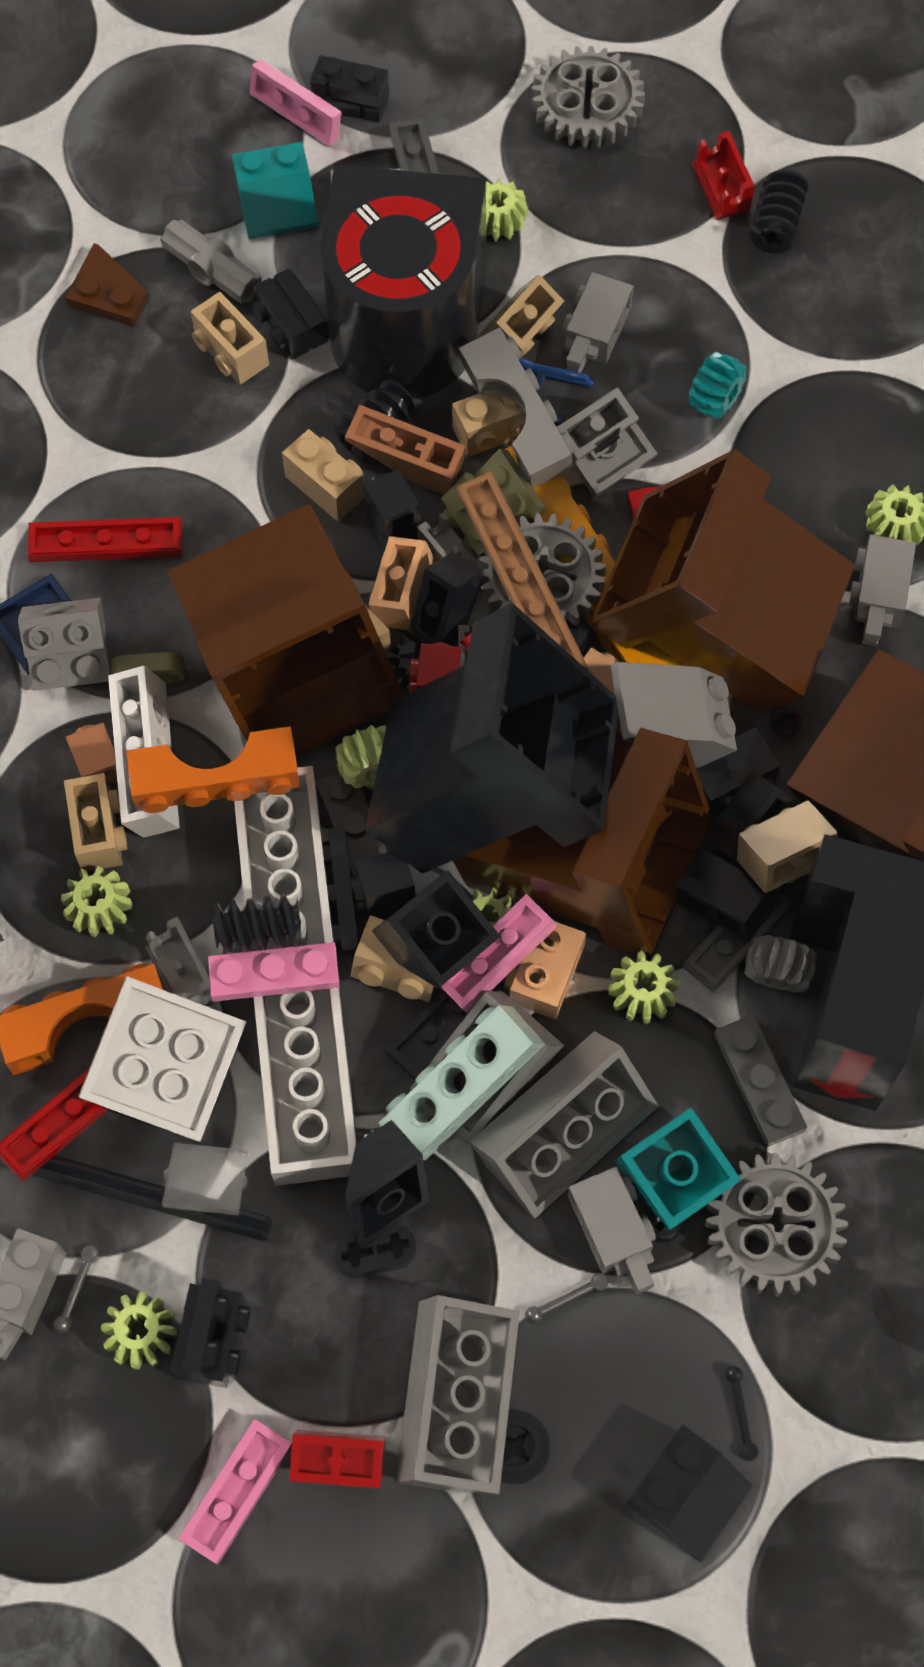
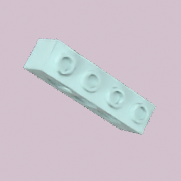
M493 1005L482 1012L475 1021L478 1026L467 1037L461 1035L446 1048L445 1052L448 1056L437 1066L432 1064L424 1069L415 1079L418 1085L408 1095L403 1093L397 1096L386 1107L388 1114L379 1124L383 1126L392 1120L423 1154V1160H427L545 1045L542 1039L512 1006L499 1005L496 1008ZM488 1040H492L496 1046V1056L490 1063L485 1060L482 1052L483 1046ZM458 1069L462 1070L466 1077L465 1087L460 1092L453 1085V1076ZM428 1098L434 1102L436 1107L435 1116L431 1121L423 1113V1105Z

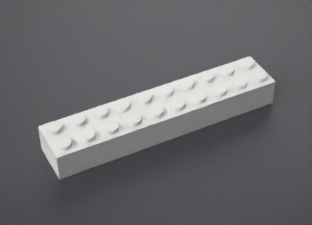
M313 766L298 767L300 787L292 788L290 792L281 795H271L264 792L251 794L249 798L241 801H234L244 905H246L247 898H252L257 909H261L264 897L269 896L273 906L278 907L280 896L286 894L292 906L295 905L296 898L298 897L302 931L300 946L334 942L332 919L327 891V875L322 849L323 841ZM289 935L286 936L283 948L296 947L293 945ZM272 937L269 938L266 950L278 949ZM255 939L252 940L249 952L260 951ZM332 988L254 997L270 1168L275 1186L348 1177L357 1137L340 989Z

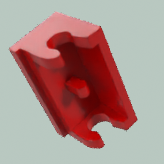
M730 131L720 133L717 138L718 143L712 149L708 148L706 140H702L698 145L696 160L692 162V167L716 220L749 212L755 187Z
M297 1429L293 1433L289 1481L380 1488L384 1471L383 1458L386 1448V1436Z

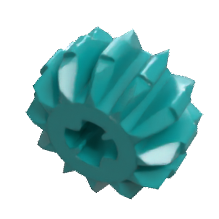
M713 353L705 359L702 367L698 369L696 377L692 380L693 385L689 390V405L705 416L717 419L723 417L730 411L734 402H737V397L742 391V385L746 381V366L727 354Z

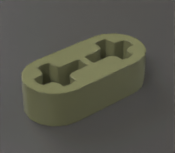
M172 652L120 655L110 660V675L145 666L166 682V686L179 684L185 678L184 658Z

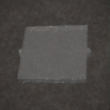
M174 1142L169 1168L164 1170V1179L167 1181L163 1197V1207L238 1215L242 1189L248 1185V1179L245 1177L248 1150Z

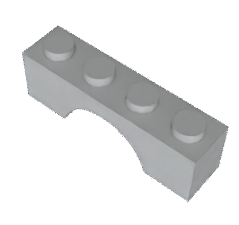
M499 327L460 347L462 365L479 395L498 394L506 396L515 401L523 410L526 416L525 425L512 445L514 458L532 487L536 488L572 469V454L576 452L567 432L564 431L560 434L554 424L558 419L551 403L548 400L542 402L536 390L540 389L534 373L530 368L524 370L518 359L522 358V355L514 338L506 339Z

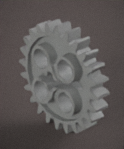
M592 45L589 46L587 53H582L581 49L575 46L574 55H570L566 50H562L561 60L550 56L549 66L541 64L540 75H534V86H531L532 112H536L537 123L545 122L544 131L546 133L554 129L556 130L555 139L557 141L566 135L568 136V145H572L576 139H580L583 148L587 147L589 140H594L597 147H601L602 138H606L613 144L615 143V133L626 137L627 127L635 128L637 118L642 117L645 102V92H643L644 81L639 80V70L631 71L630 60L620 63V53H616L610 58L607 56V48H603L600 54H597ZM591 73L593 75L590 118L586 120L583 118L586 74Z
M536 513L534 523L529 524L524 516H520V530L530 550L534 552L533 556L541 572H544L543 576L550 591H561L566 594L564 597L554 598L565 621L569 620L573 625L578 626V613L589 617L591 615L590 603L598 604L600 601V593L598 591H603L605 588V579L602 577L606 574V564L600 563L603 560V551L599 549L594 550L596 545L595 537L584 539V526L572 531L570 518L565 520L562 525L557 524L556 514H552L548 522H543L540 513ZM484 548L486 556L479 558V568L484 571L480 584H483L481 586L482 598H489L488 609L492 611L502 608L511 602ZM560 557H569L572 558L573 561L569 563L559 562L557 559Z
M773 1153L769 1164L765 1165L762 1157L757 1154L753 1159V1168L751 1169L741 1160L737 1165L741 1181L718 1196L721 1201L712 1200L707 1204L706 1209L717 1214V1216L709 1217L705 1221V1227L717 1230L716 1233L709 1236L707 1243L708 1245L721 1246V1249L714 1257L715 1261H722L728 1258L731 1262L725 1272L727 1276L735 1273L737 1270L743 1273L740 1279L741 1287H744L750 1279L756 1281L757 1294H761L766 1284H771L775 1297H779L783 1285L787 1284L792 1294L796 1295L800 1291V1280L811 1289L816 1285V1278L813 1272L826 1278L830 1270L824 1261L837 1264L841 1256L832 1247L843 1248L847 1242L844 1237L836 1234V1232L843 1231L848 1226V1221L836 1218V1215L845 1209V1204L831 1202L838 1189L837 1187H832L824 1190L821 1185L827 1175L822 1173L815 1178L810 1176L811 1162H808L800 1170L796 1168V1158L794 1155H791L786 1165L780 1164L778 1154ZM749 1193L757 1194L764 1201L765 1208L760 1211L750 1210L745 1206L743 1196ZM792 1194L802 1196L807 1202L808 1209L804 1212L792 1210L787 1204V1196ZM772 1216H777L779 1224H786L780 1233L775 1232L774 1225L766 1224ZM744 1220L746 1222L757 1224L750 1225L748 1227H740L737 1221ZM804 1221H811L814 1223L815 1227L808 1228L806 1226L795 1224L802 1223ZM748 1236L759 1237L765 1244L766 1252L759 1255L750 1253L744 1245V1239ZM799 1237L805 1240L809 1246V1254L803 1256L794 1254L788 1246V1239Z

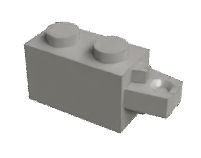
M592 272L586 286L580 285L574 302V306L577 307L573 314L568 313L566 315L561 334L566 336L564 350L569 352L566 359V370L581 373L588 359L607 364L630 312L634 285Z
M870 534L866 548H858L854 571L861 572L859 582L853 581L848 604L855 605L853 620L864 622L861 644L877 647L878 640L881 637L882 626L900 627L906 611L916 548L915 542Z
M616 1166L569 1186L567 1197L601 1273L605 1275L615 1271L617 1277L627 1274L636 1295L652 1289L654 1281L647 1265L654 1262L651 1253L653 1248L651 1241L656 1240V1236L646 1215L640 1217L633 1201L638 1200L630 1178L628 1176L622 1178Z
M17 1228L0 1266V1359L2 1360L7 1359L22 1333L32 1336L67 1254L57 1242Z

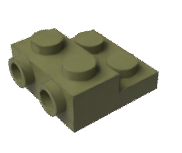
M499 449L475 474L465 473L441 498L447 507L443 514L450 520V524L457 528L460 527L466 536L462 540L464 548L476 557L486 556L484 546L462 503L456 486L492 470L519 527L520 516H524L530 524L534 522L536 513L541 515L547 509L508 450Z

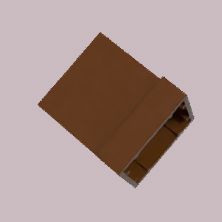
M734 449L643 496L590 625L626 649L649 640L686 666L701 667L722 676L727 684L729 695L756 713L805 698L855 564L764 500L763 497L772 476Z
M310 503L167 571L198 640L197 645L211 677L246 742L250 732L291 726L295 756H298L388 713L391 702L404 696L367 608L348 571L345 572Z
M878 649L788 781L787 786L801 804L809 800L832 827L858 842L920 861H924V672Z
M641 727L633 744L615 740L604 831L563 847L539 826L534 825L453 860L466 886L472 889L477 888L485 893H488L494 887L497 891L496 896L502 898L509 894L511 901L516 903L527 894L545 912L598 928L606 946L636 956L638 952L643 951L646 959L651 960L678 901L675 885L699 854L706 839L705 835L713 823L687 740Z

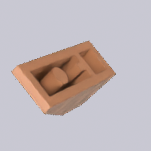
M359 405L345 435V441L393 471L399 469L403 477L409 481L442 495L457 482L464 466L465 445Z

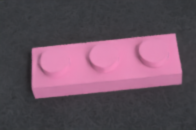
M262 59L252 64L250 95L327 146L332 145L338 140L341 120L340 110Z
M527 894L493 925L501 937L441 986L466 1014L472 1010L486 991H491L557 927V924Z
M335 942L208 956L210 989L213 1002L340 988Z
M254 1419L178 1539L218 1565L289 1453L292 1443Z

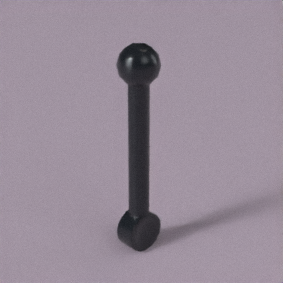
M730 1366L726 1370V1378L732 1383L743 1445L740 1448V1456L746 1461H752L758 1456V1448L752 1443L740 1383L743 1378V1372L738 1366Z

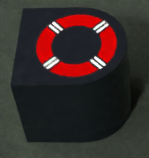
M334 164L321 239L322 269L332 354L341 372L357 387L371 393L373 389L381 388V384L385 379H393L409 393L412 399L434 394L446 388L464 372L465 368L462 365L459 348L477 338L486 273V178Z

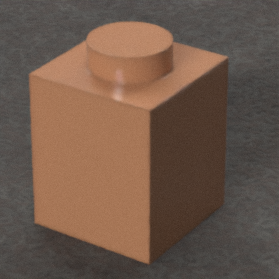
M103 722L97 725L82 726L74 734L66 736L81 777L104 773L109 785L117 782L115 750Z

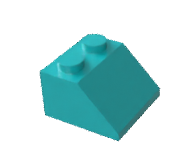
M303 142L232 154L235 179L248 239L319 227Z
M689 1108L614 1160L624 1176L630 1178L640 1199L669 1230L741 1181L692 1108Z

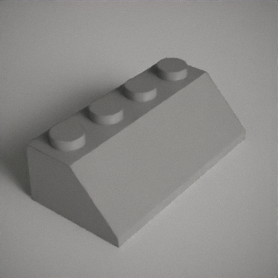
M594 1031L470 1141V1144L493 1176L535 1219L562 1195L569 1186L573 1185L658 1108L659 1105L623 1048Z
M440 1295L419 1301L395 1483L437 1490L499 1494L520 1311Z

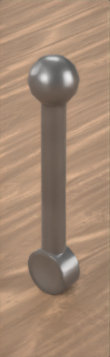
M92 1245L85 1246L82 1249V1265L63 1312L53 1323L54 1330L58 1333H65L70 1329L69 1317L90 1265L99 1259V1252Z
M597 1273L592 1277L590 1283L539 1308L529 1307L525 1312V1318L529 1323L536 1324L541 1321L543 1315L593 1290L596 1292L604 1291L608 1286V1278L603 1273Z

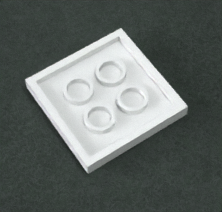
M126 976L78 1097L200 1142L246 1021Z

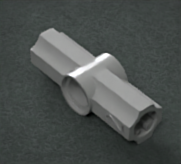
M174 219L165 227V232L160 238L162 247L186 263L192 275L205 286H210L213 283L240 304L246 302L249 304L255 299L253 288L255 284L262 281L261 276L237 260L230 247L218 237H213L211 240L182 219L179 221Z

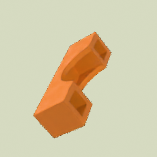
M291 726L250 732L247 743L238 757L224 766L213 769H200L183 763L173 754L167 744L126 750L131 794L136 811L144 810L147 813H159L167 810L169 806L185 804L188 807H200L208 804L210 800L226 798L230 801H241L249 798L251 794L267 792L271 795H281L290 792L292 788L300 787Z
M135 964L126 968L121 975L109 979L105 977L93 978L85 982L82 988L70 992L55 991L44 996L41 1002L29 1006L24 1004L13 1005L3 1010L2 1015H0V1047L5 1064L11 1073L17 1075L54 1062L55 1051L60 1038L70 1026L79 1020L92 1016L110 1017L126 976L164 990L155 964Z

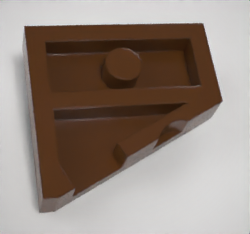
M93 243L65 299L68 307L134 327L148 301L147 290L101 246Z

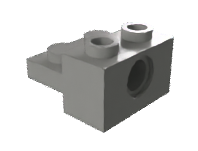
M618 387L557 427L560 434L566 431L576 451L572 454L573 468L594 498L655 458L658 454L636 423L639 417Z
M101 597L22 607L18 617V625L24 657L28 661L33 691L109 682L110 660Z

